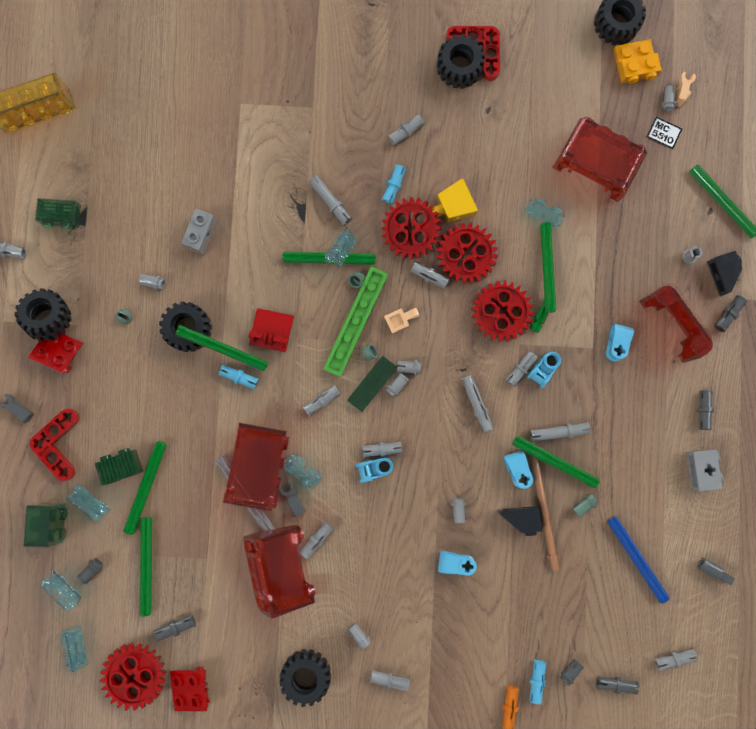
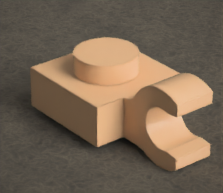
M685 71L680 75L679 87L676 90V107L680 108L684 102H688L691 95L689 88L695 81L696 74H693L690 80L685 78Z
M401 308L384 317L392 334L409 327L408 321L417 318L419 313L416 308L405 313Z

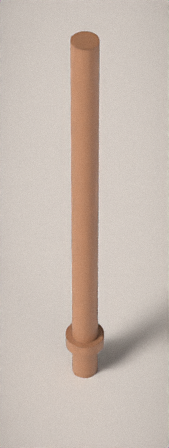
M530 455L548 549L547 559L550 560L551 570L557 571L559 570L557 560L559 554L556 553L539 460Z

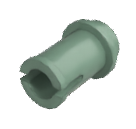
M592 494L585 495L586 498L575 507H572L580 518L592 507L596 508L598 501Z

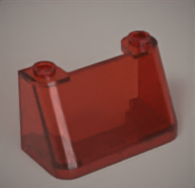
M666 283L639 301L644 309L654 307L659 311L666 307L685 333L687 338L680 342L683 349L678 355L683 363L700 359L712 350V334L675 284Z
M298 525L252 533L243 537L256 604L259 611L270 619L315 603L314 596L316 593L314 586L310 585L304 578L298 544L302 543L304 534Z

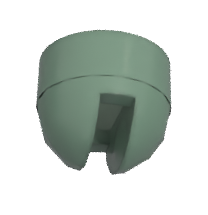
M354 272L348 278L349 284L353 288H360L365 280L361 272Z
M121 309L116 313V320L123 325L129 324L133 319L132 313L127 309ZM120 314L126 315L128 318L125 320L120 317Z
M369 344L362 349L361 354H364L365 360L370 361L378 357V352L374 345Z

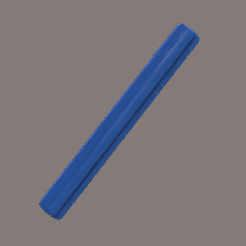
M611 517L607 523L658 601L662 604L666 603L670 599L667 592L618 517Z

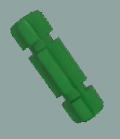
M545 298L534 318L535 322H532L530 330L535 333L540 332L542 324H544L549 314L545 311Z

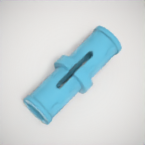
M396 164L390 180L388 179L387 188L382 201L388 204H393L396 193L402 186L401 181L407 170L403 166Z
M225 364L220 368L227 372L219 371V376L230 379L237 385L240 383L255 390L257 386L255 384H258L259 381L258 378L245 374L243 370H235Z
M534 660L532 678H530L531 692L529 702L534 704H542L543 688L546 686L545 670L547 663L542 660Z

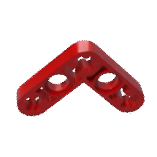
M451 26L447 30L446 39L450 38L452 40V33H456L457 37L465 33L467 38L471 32L477 34L478 46L482 45L483 52H485V62L482 69L483 77L487 81L497 79L500 72L499 30L494 26ZM489 33H491L492 36H493L492 44H489V42H490V37L488 36ZM488 50L495 51L496 56L492 58L488 57L486 55V52ZM493 63L492 70L494 71V73L490 74L488 70L490 64Z
M73 409L62 410L34 435L29 443L31 450L60 481L71 480L76 473L74 466L54 445L79 421V414ZM66 414H72V421H65L67 419ZM54 425L59 428V433L56 436H52L50 433V428ZM38 440H44L42 442L43 447H37ZM52 452L57 455V461L53 464L48 460V456ZM60 465L63 469L68 468V476H62L63 470L56 466Z

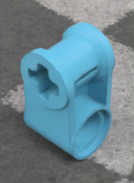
M616 323L612 325L606 349V357L610 361L617 362L628 355L634 333L633 328Z
M556 352L544 354L528 373L527 378L533 379L540 385V388H544L561 364L560 355ZM548 356H552L555 359L553 366L547 364Z
M520 450L504 456V463L510 473L513 484L520 489L529 488L533 483V477L524 452ZM521 476L527 478V480L524 481L525 485L523 483H519V479H521Z
M386 457L355 464L361 477L360 483L386 476L393 470V462ZM382 461H387L390 464L389 471H381L379 464Z
M440 551L438 572L466 576L475 573L477 565L471 556ZM466 561H469L472 565L468 570H465V567L462 566V564H466Z

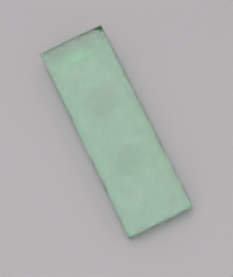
M382 355L347 401L363 412L397 369V366Z

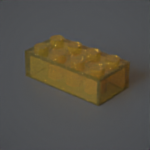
M52 73L0 91V128L4 132H15L18 128L32 126L36 122L50 120L60 114H68L71 110L76 109L70 89L56 73Z

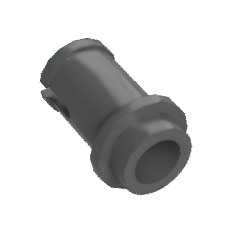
M97 558L88 562L89 565L77 576L82 583L87 584L97 572H101L103 563Z
M573 659L564 673L561 672L560 679L570 686L571 683L574 684V679L584 667L577 660Z

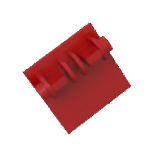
M257 308L253 328L249 332V345L286 353L294 316Z
M59 334L57 339L53 337L51 341H46L45 339L43 342L39 341L28 356L29 359L58 372L69 373L71 370L69 364L84 343L67 335Z
M203 666L196 667V670L170 671L174 711H207L210 700L208 699V688H205L208 682H204L206 680V670H204Z

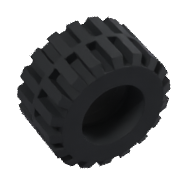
M603 0L594 17L595 32L599 33L598 37L600 39L604 38L606 43L612 42V45L617 43L623 45L625 42H630L636 36L646 18L644 13L646 8L642 6L643 1ZM617 13L624 16L627 23L616 21L612 14Z
M461 34L460 37L454 35L452 40L448 38L446 43L441 45L437 59L438 75H441L440 79L442 81L446 80V85L452 84L453 88L460 86V89H463L465 85L470 87L472 82L476 83L485 62V52H483L482 45L478 46L479 41L477 39L473 41L472 36L467 38L465 34ZM461 56L466 58L470 65L467 67H457L451 62V59Z
M40 288V291L32 290L31 294H25L24 299L20 298V304L15 307L17 310L15 312L17 323L34 340L37 339L43 342L44 339L51 341L53 337L57 339L59 338L58 335H63L65 333L64 329H68L70 326L68 322H71V311L57 292L54 293L53 290L48 289L46 291L45 288ZM51 310L47 318L36 321L37 316L42 311Z
M180 302L179 305L177 303L172 304L173 308L168 307L165 309L167 313L166 315L163 313L161 315L163 321H159V325L162 326V329H159V331L163 335V340L169 346L183 352L196 351V348L201 349L203 347L176 335L177 325L185 317H192L195 320L194 331L211 337V320L207 313L197 305L190 302Z
M302 649L299 653L298 651L294 652L293 656L288 657L280 673L281 679L279 684L282 686L281 692L283 695H287L286 699L288 701L292 699L293 704L296 706L297 703H301V707H305L307 703H309V706H313L315 701L319 703L329 689L331 680L330 665H327V659L322 658L321 653L315 654L312 649L309 652H306V649ZM300 668H309L316 674L317 682L310 687L301 686L296 682L294 673Z

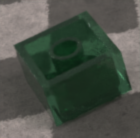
M66 503L26 505L24 546L50 547L63 543L66 537L64 523L68 514Z

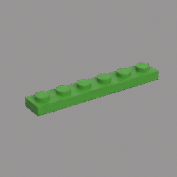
M372 266L370 267L323 370L341 378L388 277V273Z

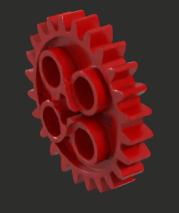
M410 197L409 202L403 198V204L396 201L397 207L390 206L389 208L392 212H385L388 219L382 220V222L386 223V226L381 227L382 230L386 231L382 237L388 238L384 244H391L389 250L393 251L396 249L395 255L397 256L402 252V258L404 259L409 255V259L412 260L414 254L420 259L421 253L427 256V249L433 251L432 244L438 245L439 243L435 239L436 237H441L437 231L443 228L437 226V224L442 220L435 218L439 215V212H432L434 210L433 205L427 208L428 201L426 200L421 204L420 198L416 202L413 197ZM411 212H413L412 222H411V216H410V213H411ZM405 214L406 221L400 224L399 217ZM420 214H424L425 221L419 224L417 217ZM413 225L415 226V229L412 230L413 245H410L411 231L408 228ZM405 233L406 240L400 243L398 240L399 235ZM424 233V235H425L424 241L421 242V243H418V242H417V236H418V234Z
M462 223L460 229L457 225H454V231L448 229V235H442L444 241H439L438 245L441 247L436 250V252L441 253L437 256V260H442L439 263V267L445 266L442 273L449 272V279L455 276V282L459 278L462 279V284H465L466 279L472 284L474 278L478 282L481 280L480 276L486 278V271L491 273L493 269L490 266L496 265V262L492 259L498 258V255L493 253L498 250V247H492L496 240H489L492 234L485 235L486 228L480 231L479 224L472 228V223L468 227H465V224ZM467 237L470 243L463 244L460 238ZM477 240L478 243L473 247L470 255H467L463 263L457 267V263L462 259L464 253ZM482 248L485 254L478 255L476 249ZM456 252L459 258L452 259L449 253ZM471 263L474 269L467 270L464 264Z
M506 280L503 281L502 285L496 281L494 287L489 283L488 290L482 287L481 291L483 294L477 293L476 296L479 300L476 299L472 302L477 305L471 308V311L476 312V314L472 315L473 319H477L474 326L480 325L481 327L478 332L484 330V337L490 334L491 341L498 337V342H501L504 337L506 342H509L510 336L515 340L517 339L516 333L522 336L524 334L522 329L527 330L529 328L525 323L532 322L528 316L534 314V312L529 311L533 304L527 303L531 297H524L527 291L520 292V285L516 289L513 288L514 282L507 286ZM499 295H506L508 301L501 302L499 300ZM484 307H492L493 314L485 313ZM504 308L506 310L505 313L500 315V309ZM513 308L519 310V317L512 315L511 310ZM498 320L505 322V329L498 328Z
M133 642L129 644L128 648L124 644L121 646V650L117 648L113 651L114 654H110L107 657L109 661L103 663L106 669H103L100 673L105 675V677L100 682L106 685L101 690H108L105 698L111 696V704L117 701L118 709L123 704L125 705V711L130 706H132L133 711H136L138 706L144 709L146 703L151 705L153 699L159 697L158 692L164 689L160 684L166 682V679L161 677L167 673V671L161 670L165 662H158L161 655L155 657L156 649L149 652V645L142 649V643L137 644L136 648ZM129 658H133L136 661V666H132L129 663ZM144 671H148L151 674V679H147L144 676ZM116 674L122 676L123 682L116 679ZM131 687H135L138 690L137 695L131 692Z

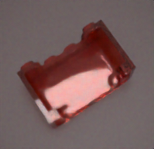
M584 117L580 118L552 168L559 172L562 168H569L567 171L569 173L574 170L606 187L604 191L608 192L610 190L612 193L610 198L619 202L632 184L647 155V151L643 145L635 144L629 141L626 136L618 135L612 132L609 127L601 126L595 123L592 118Z
M239 423L223 504L269 512L272 511V508H276L278 496L275 495V488L279 489L281 477H278L279 469L283 470L285 458L281 456L283 450H287L289 437L286 436L287 431Z

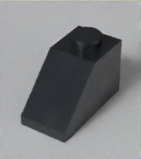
M736 251L707 261L720 297L732 292L743 269L742 260Z
M540 507L498 509V514L518 531L525 533V536H535L537 532L542 531Z

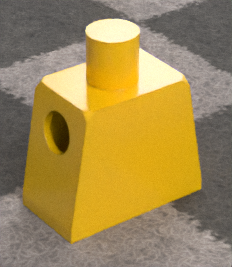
M462 178L437 195L438 205L434 206L432 211L439 212L437 217L443 215L446 222L450 223L474 217L478 209Z

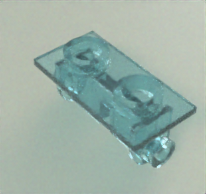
M538 197L535 200L530 199L533 204H528L525 210L528 212V215L540 220L542 214H546L543 222H550L553 227L560 226L562 222L560 217L565 218V214L562 213L563 209L554 205L550 208L545 205L546 201Z
M346 227L344 232L339 233L337 240L333 244L334 247L325 254V261L327 263L335 262L340 267L357 242L348 227Z
M292 453L283 464L285 471L289 475L298 478L303 487L313 490L316 483L318 484L322 479L319 476L320 473L311 466L305 471L303 467L307 462L298 454Z
M77 484L72 490L74 492L67 497L70 502L95 522H98L110 511L106 503L103 504L85 490L83 485L79 486Z
M54 570L49 579L45 578L41 582L43 585L42 589L51 597L56 593L59 594L55 601L64 610L70 611L74 606L78 605L82 598L75 588H71L66 583L65 578Z
M81 626L71 630H63L61 635L63 648H68V652H65L66 668L74 672L88 665Z

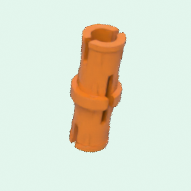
M507 685L505 703L502 705L504 713L501 727L503 729H514L515 716L519 708L517 706L519 688Z

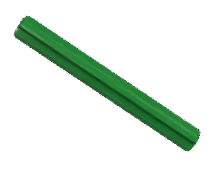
M695 165L690 170L692 176L750 238L756 237V226L700 165Z
M543 222L540 225L545 311L546 313H554L557 308L552 230L550 222Z
M283 252L282 260L284 263L374 265L376 263V255L363 253Z
M179 325L177 328V336L259 370L265 371L268 362L182 325Z
M516 436L512 442V445L592 488H597L600 483L599 478L520 436Z
M156 441L123 529V532L132 535L135 533L167 446L163 442Z
M150 517L141 518L139 615L146 617L151 615L152 518Z

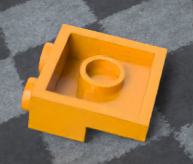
M651 39L618 45L613 49L621 84H634L643 79L650 81L657 78L662 71L658 53H654Z

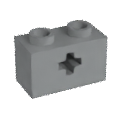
M195 208L181 243L186 249L201 255L205 254L217 224L214 215Z
M717 449L686 452L692 490L723 489L724 479L719 468L721 459Z

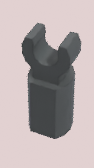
M5 394L4 396L9 401L7 404L0 402V407L9 409V412L23 423L29 422L34 413L20 402H16L13 395Z
M289 482L290 491L286 492L282 486L279 487L282 495L287 497L286 502L293 517L304 513L305 509L298 494L295 495L294 484Z
M704 557L697 565V568L714 579H720L726 584L732 585L735 578L723 572L721 567Z

